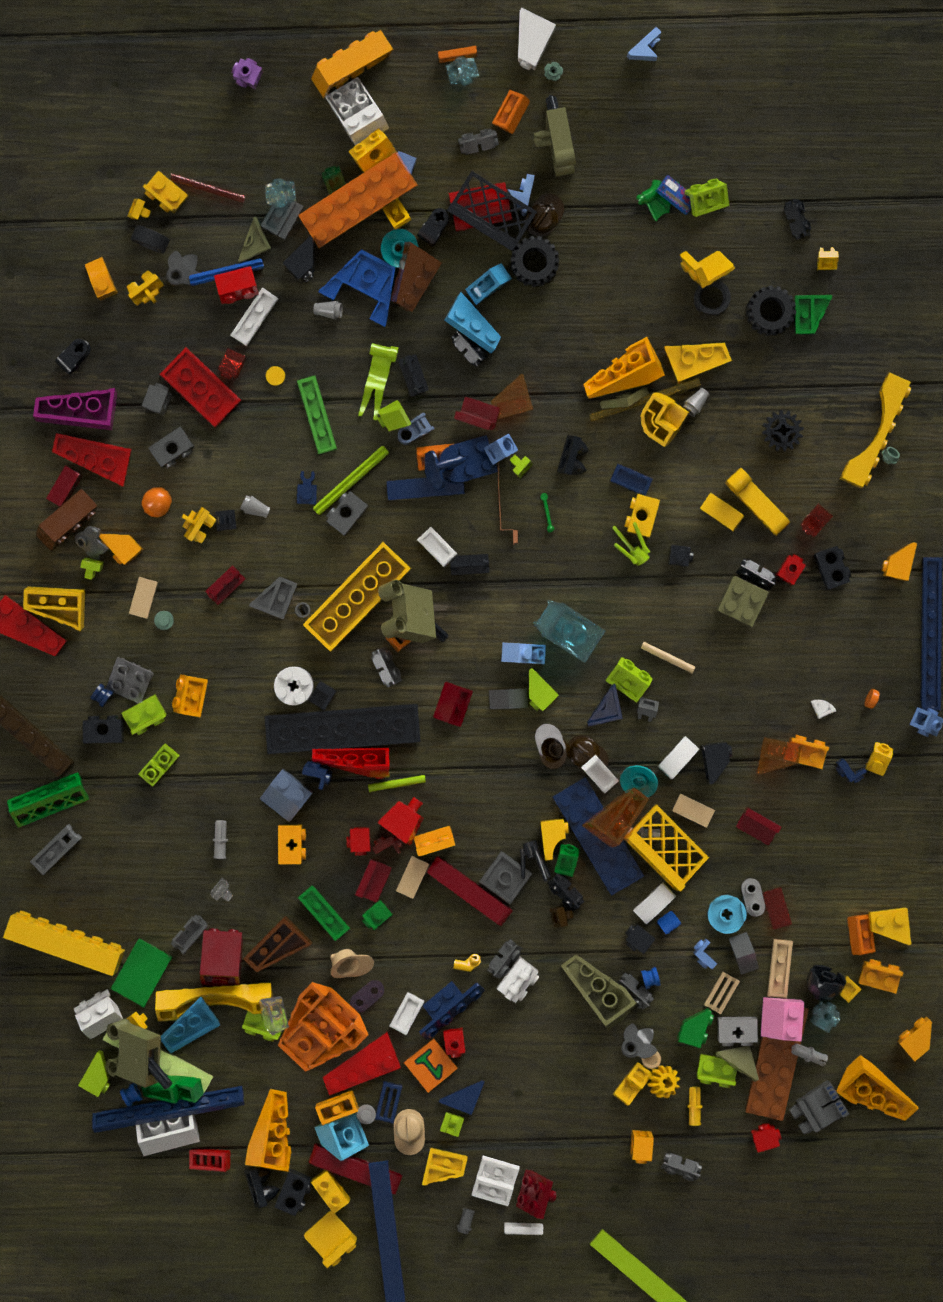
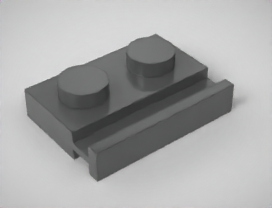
M279 192L261 227L286 240L304 206Z

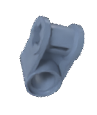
M425 413L411 420L410 426L399 429L398 440L401 444L409 445L435 429L425 418ZM409 431L412 437L409 440H403L401 433Z

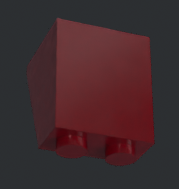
M214 928L208 931L204 930L200 965L202 986L241 985L242 932L230 929L228 932Z

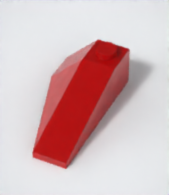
M389 748L312 749V762L370 778L383 779L390 777Z

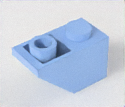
M503 642L501 662L545 664L546 645Z

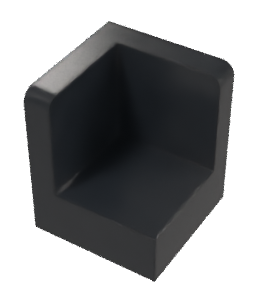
M320 681L309 701L325 711L337 691Z

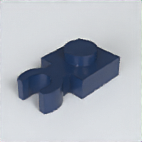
M301 471L300 477L303 485L298 484L297 504L316 505L317 485H312L315 473L311 472V478L306 479L304 471Z

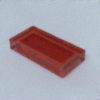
M781 887L762 892L773 929L791 925L792 922Z

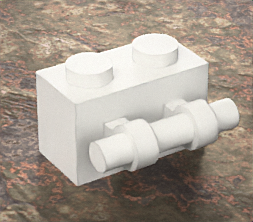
M519 957L499 983L497 990L503 993L510 1001L512 1000L515 1003L518 999L522 1001L527 994L526 989L529 984L533 986L538 980V969Z
M108 989L103 992H97L94 994V997L87 1001L83 1000L79 1003V1006L74 1008L77 1014L75 1017L81 1031L90 1039L106 1031L108 1024L123 1019L117 1004L109 997L111 994Z

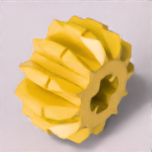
M660 1065L658 1069L652 1070L653 1076H647L651 1079V1082L647 1084L649 1087H652L650 1092L656 1094L658 1098H670V1094H676L675 1088H680L677 1085V1082L681 1080L679 1077H676L678 1072L672 1070L670 1066L664 1067Z

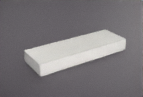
M261 288L259 295L255 297L230 336L248 346L278 301V298L264 288Z

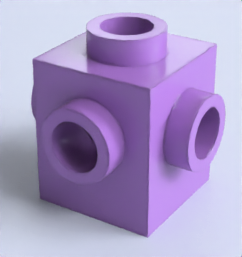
M246 58V60L240 59L239 63L236 62L233 66V78L239 86L244 88L249 86L256 89L263 73L262 68L256 65L257 62Z

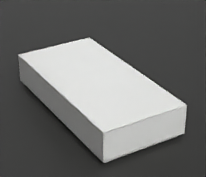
M432 527L417 539L443 567L448 565L458 555Z
M596 755L581 767L604 794L619 781Z
M407 992L389 1026L407 1035L424 1000Z
M504 1223L505 1234L542 1235L543 1224Z

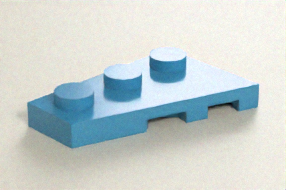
M460 292L444 321L492 353L501 336L463 293Z
M200 997L161 1035V1042L171 1054L220 1026L219 1020L204 999Z

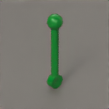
M542 493L540 498L544 503L548 523L547 531L553 532L554 526L551 524L547 504L548 495Z

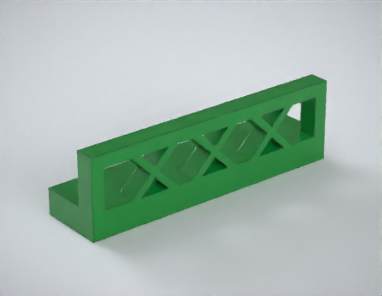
M77 772L7 800L9 813L19 828L89 800V796L83 787L81 776ZM80 791L82 793V796L77 798L71 797L76 792ZM58 799L64 800L62 804H53ZM38 807H46L42 812L36 811ZM23 813L28 814V817L21 820L17 817Z

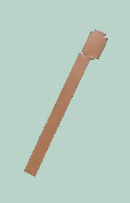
M498 462V491H499V511H500V530H501V509H500V488H499V462ZM513 530V545L518 543L517 530Z

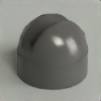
M305 602L297 604L294 609L296 616L299 618L307 617L310 614V606ZM300 606H301V608H302V610H303V612H304V614H305V615H303V616H302V614H301V612H300V610H299V608H298V607H300Z

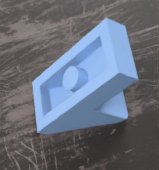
M655 27L628 52L627 57L630 60L656 61L657 55L649 46L653 48L660 41L661 31Z
M527 174L526 179L522 178L520 190H523V192L508 189V194L528 206L535 175ZM526 209L519 210L523 216H526Z

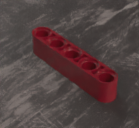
M439 856L434 859L426 871L501 927L513 912L507 905Z
M314 1144L308 1160L310 1164L371 1186L369 1163L371 1162L352 1155L340 1161L321 1144ZM389 1170L392 1194L395 1195L403 1176Z

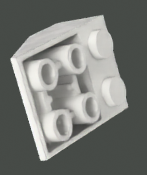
M358 77L325 96L354 145L359 144L378 128L382 132L389 129L383 114Z

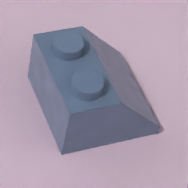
M282 769L260 797V800L290 822L312 795L313 791L285 769Z

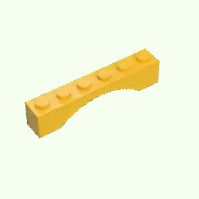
M892 373L886 375L879 391L882 403V417L878 432L865 451L847 461L840 477L841 480L859 488L869 484L872 477L869 473L872 467L876 468L880 459L877 457L880 450H884L888 441L885 438L888 432L891 433L896 424L893 420L896 415H900L903 409V405H901L902 400L907 398L911 391L909 387L910 381Z
M271 983L156 991L155 1011L158 1022L177 1020L200 997L204 999L208 1006L230 1005L245 1009L252 1014L273 1013Z

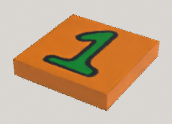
M434 1038L404 1062L427 1092H430L458 1069Z

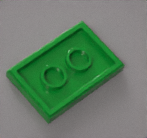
M139 938L111 989L138 1005L145 1007L173 956Z

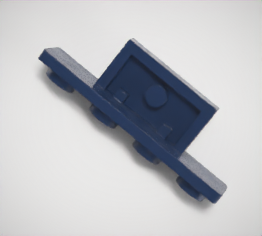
M451 981L423 1005L433 1020L419 1031L420 1035L426 1040L434 1037L438 1030L451 1023L458 1013L465 1011L472 1001L479 999L485 991L480 984L475 983L462 994L455 983Z

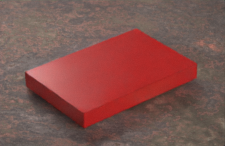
M505 182L494 184L507 192ZM481 187L471 188L470 191L481 189ZM493 188L484 190L487 201L498 199L497 192ZM459 191L449 193L450 203L453 202ZM482 191L471 193L474 204L485 202ZM469 194L461 196L457 203L463 207L471 205ZM509 199L501 200L503 211L511 210ZM499 201L488 203L490 215L501 212ZM485 204L474 207L477 216L488 215ZM511 212L505 213V221H512ZM502 214L491 217L492 225L503 223ZM453 215L456 231L474 228Z

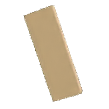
M773 939L768 997L787 999L793 941Z

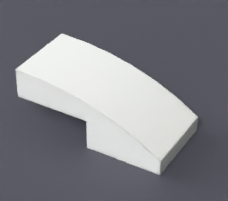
M685 736L658 767L669 778L673 779L696 754L699 748Z
M662 882L633 911L645 924H648L676 895Z

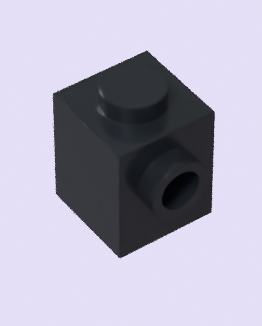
M670 545L668 565L688 567L689 563L693 562L694 552L690 551L691 547Z
M637 923L634 926L630 925L624 933L626 934L625 940L628 941L626 945L633 951L638 949L643 954L655 941V937Z

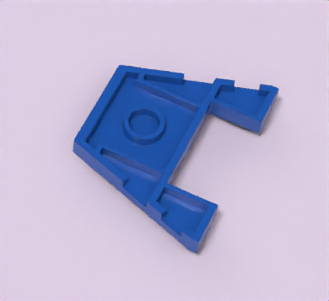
M361 249L319 290V293L334 301L343 284L358 290L378 301L370 320L386 327L396 268Z

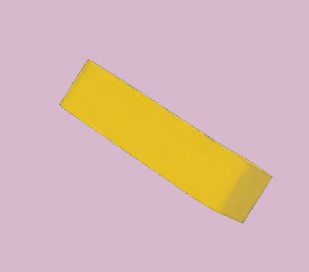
M739 468L725 481L728 488L774 535L777 536L790 524L788 518L752 482V478L742 468Z

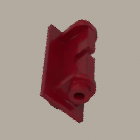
M232 565L205 592L219 605L245 580V577Z

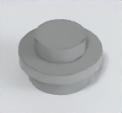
M371 1105L360 1106L357 1112V1119L363 1124L372 1123L376 1117L375 1109Z

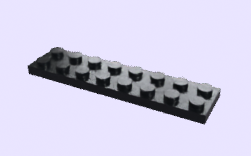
M418 704L264 716L267 754L421 742Z

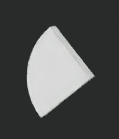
M811 701L818 719L836 712L833 705L827 701Z

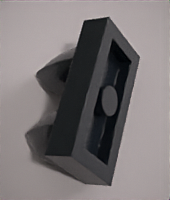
M567 435L557 472L567 475H578L587 471L583 463L576 459V456L589 452L588 447L581 440L582 438Z
M250 1167L245 1169L254 1206L259 1208L267 1206V1202L271 1201L280 1190L275 1186L261 1185L269 1178L271 1171L265 1168Z

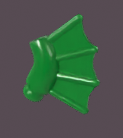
M652 180L651 187L636 197L639 205L644 203L647 205L654 221H658L661 215L669 213L671 206L670 202L656 192L661 184L659 180Z

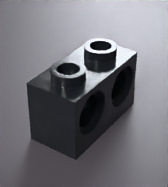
M834 546L813 554L826 590L850 582L851 573L848 566H844L843 560L845 556L841 548L838 549V546ZM828 553H832L835 556V561L832 564L826 561ZM834 571L841 573V580L839 582L834 581L832 578Z
M290 1168L276 1201L275 1208L296 1216L298 1211L302 1212L306 1202L303 1201L305 1193L309 1195L313 1186L310 1183L311 1177ZM295 1180H301L304 1186L302 1188H296L293 1182ZM294 1198L296 1204L289 1206L286 1203V1199Z

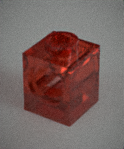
M227 348L218 367V370L222 372L221 376L230 380L232 377L237 379L247 358Z

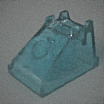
M548 600L547 608L540 619L536 622L534 621L533 624L542 633L543 637L585 663L606 631L566 604Z

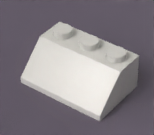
M195 1114L136 1125L138 1145L144 1156L200 1142Z

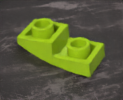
M165 743L138 775L153 787L180 755Z

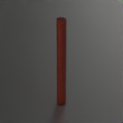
M174 173L171 174L170 181L241 203L245 201V195Z

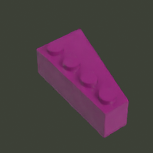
M115 388L86 393L78 392L69 395L38 397L35 399L33 417L37 422L112 430L117 391Z

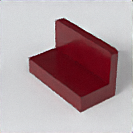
M465 397L461 411H456L454 419L487 430H495L501 408Z
M65 465L46 499L61 507L69 500L83 475Z
M445 682L433 717L461 727L473 691Z
M746 807L736 824L738 829L766 845H770L775 834L779 833L782 828Z
M371 858L355 895L377 902L392 868Z

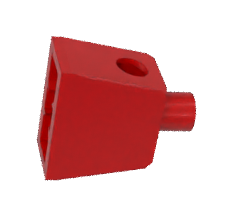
M415 797L412 798L408 805L398 801L378 821V824L410 846L424 819L416 813L423 803Z

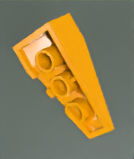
M648 337L630 345L625 349L626 353L619 359L616 357L611 361L613 363L606 370L601 369L584 383L589 399L647 385L665 376L662 365Z
M861 1055L846 1068L836 1090L838 1094L850 1103L856 1105L859 1103L867 1106L868 1109H877L883 1111L886 1115L904 1121L919 1109L874 1064Z
M274 1089L269 1090L248 1144L245 1165L288 1172L291 1146H288L287 1135H290V1130L286 1124L288 1116L287 1092Z

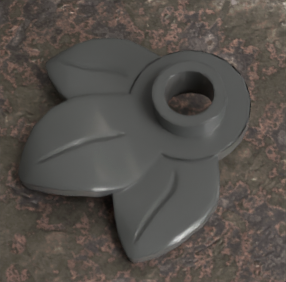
M174 251L168 259L169 269L166 277L169 283L173 285H180L182 283L191 285L189 276L199 273L195 271L198 261L197 255L189 254L181 257L178 251ZM174 272H178L180 274V277L178 279H174L172 277V274Z
M89 526L84 531H80L75 535V542L80 548L84 549L90 558L99 560V554L105 553L109 548L98 540L101 529Z
M633 1023L630 1024L624 1031L625 1041L621 1047L622 1053L628 1058L638 1056L646 1059L653 1056L657 1052V1049L651 1045L654 1030L644 1028L638 1031ZM630 1045L635 1047L633 1052L628 1051Z

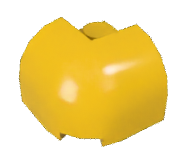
M653 393L642 410L640 416L641 425L644 432L650 438L666 447L675 438L690 412L676 404L675 400L661 393Z

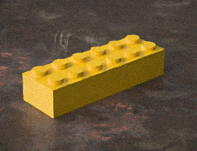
M382 542L303 626L332 652L382 600L378 594L379 586L393 580L400 581L411 568Z
M25 911L16 912L10 916L3 938L111 976L118 972L125 952L124 949H121V945L113 942L110 944L104 943L102 938L96 936L89 938L85 936L84 932L79 930L69 931L67 926L62 924H49V920L38 917V919L30 917L31 914Z

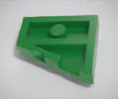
M832 295L794 296L796 304L795 335L815 334L832 299Z

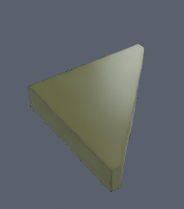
M256 216L253 217L238 259L239 263L248 261L271 250Z
M643 387L632 395L631 392L616 396V399L602 400L600 402L601 409L630 406L648 395V388Z
M750 1046L715 1053L717 1057L728 1062L730 1066L740 1073H744L754 1082L759 1080Z

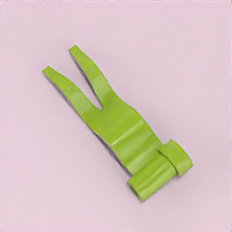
M372 343L369 354L373 355L358 416L362 417L372 391L375 389L373 420H377L391 362H396L398 347L391 346L390 348Z

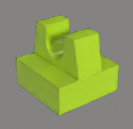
M514 454L510 459L511 463L515 466L513 472L520 479L533 465L526 456L521 460Z
M85 557L80 567L86 569L85 578L92 580L95 577L96 571L100 572L103 569L104 562Z
M446 1112L440 1131L458 1137L464 1117Z

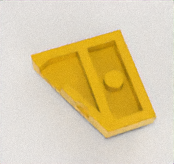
M907 908L868 912L871 932L911 945Z
M430 1148L422 1185L462 1177L468 1156Z

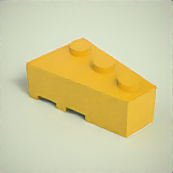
M27 587L24 589L23 609L81 631L84 628L85 590Z

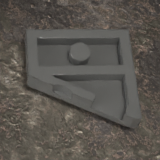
M279 577L252 601L249 606L284 619L298 584Z

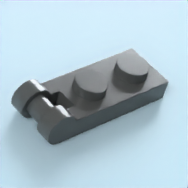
M70 824L62 829L30 861L42 875L81 840L82 836L79 833L76 834ZM65 835L71 839L68 843L63 839Z

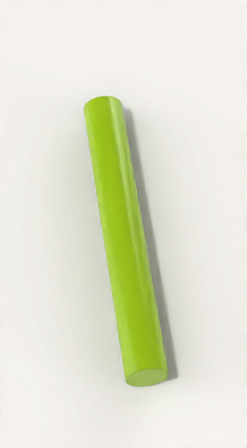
M425 775L368 784L369 792L425 783L426 780Z

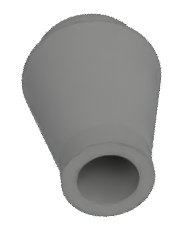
M338 301L315 303L313 311L315 315L336 320L342 317L343 305L338 303Z
M700 388L698 392L684 402L683 408L690 412V416L695 417L696 414L700 413L710 394L705 389Z
M246 495L240 509L244 513L266 518L270 507L252 495L251 497Z

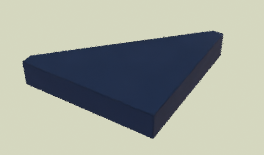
M615 684L611 685L587 721L588 727L623 719Z
M481 1080L440 1098L439 1103L472 1115L484 1081Z

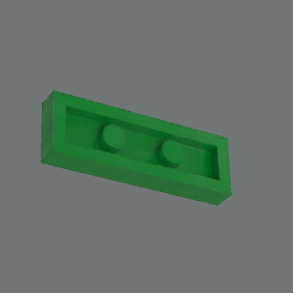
M313 885L298 897L335 941L350 929Z

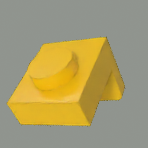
M875 742L873 752L865 769L883 776L892 759L893 749L886 744Z

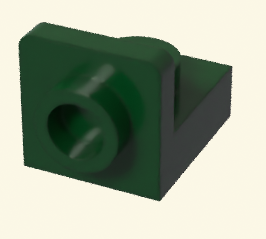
M339 166L328 167L324 170L325 172H322L329 195L346 185Z

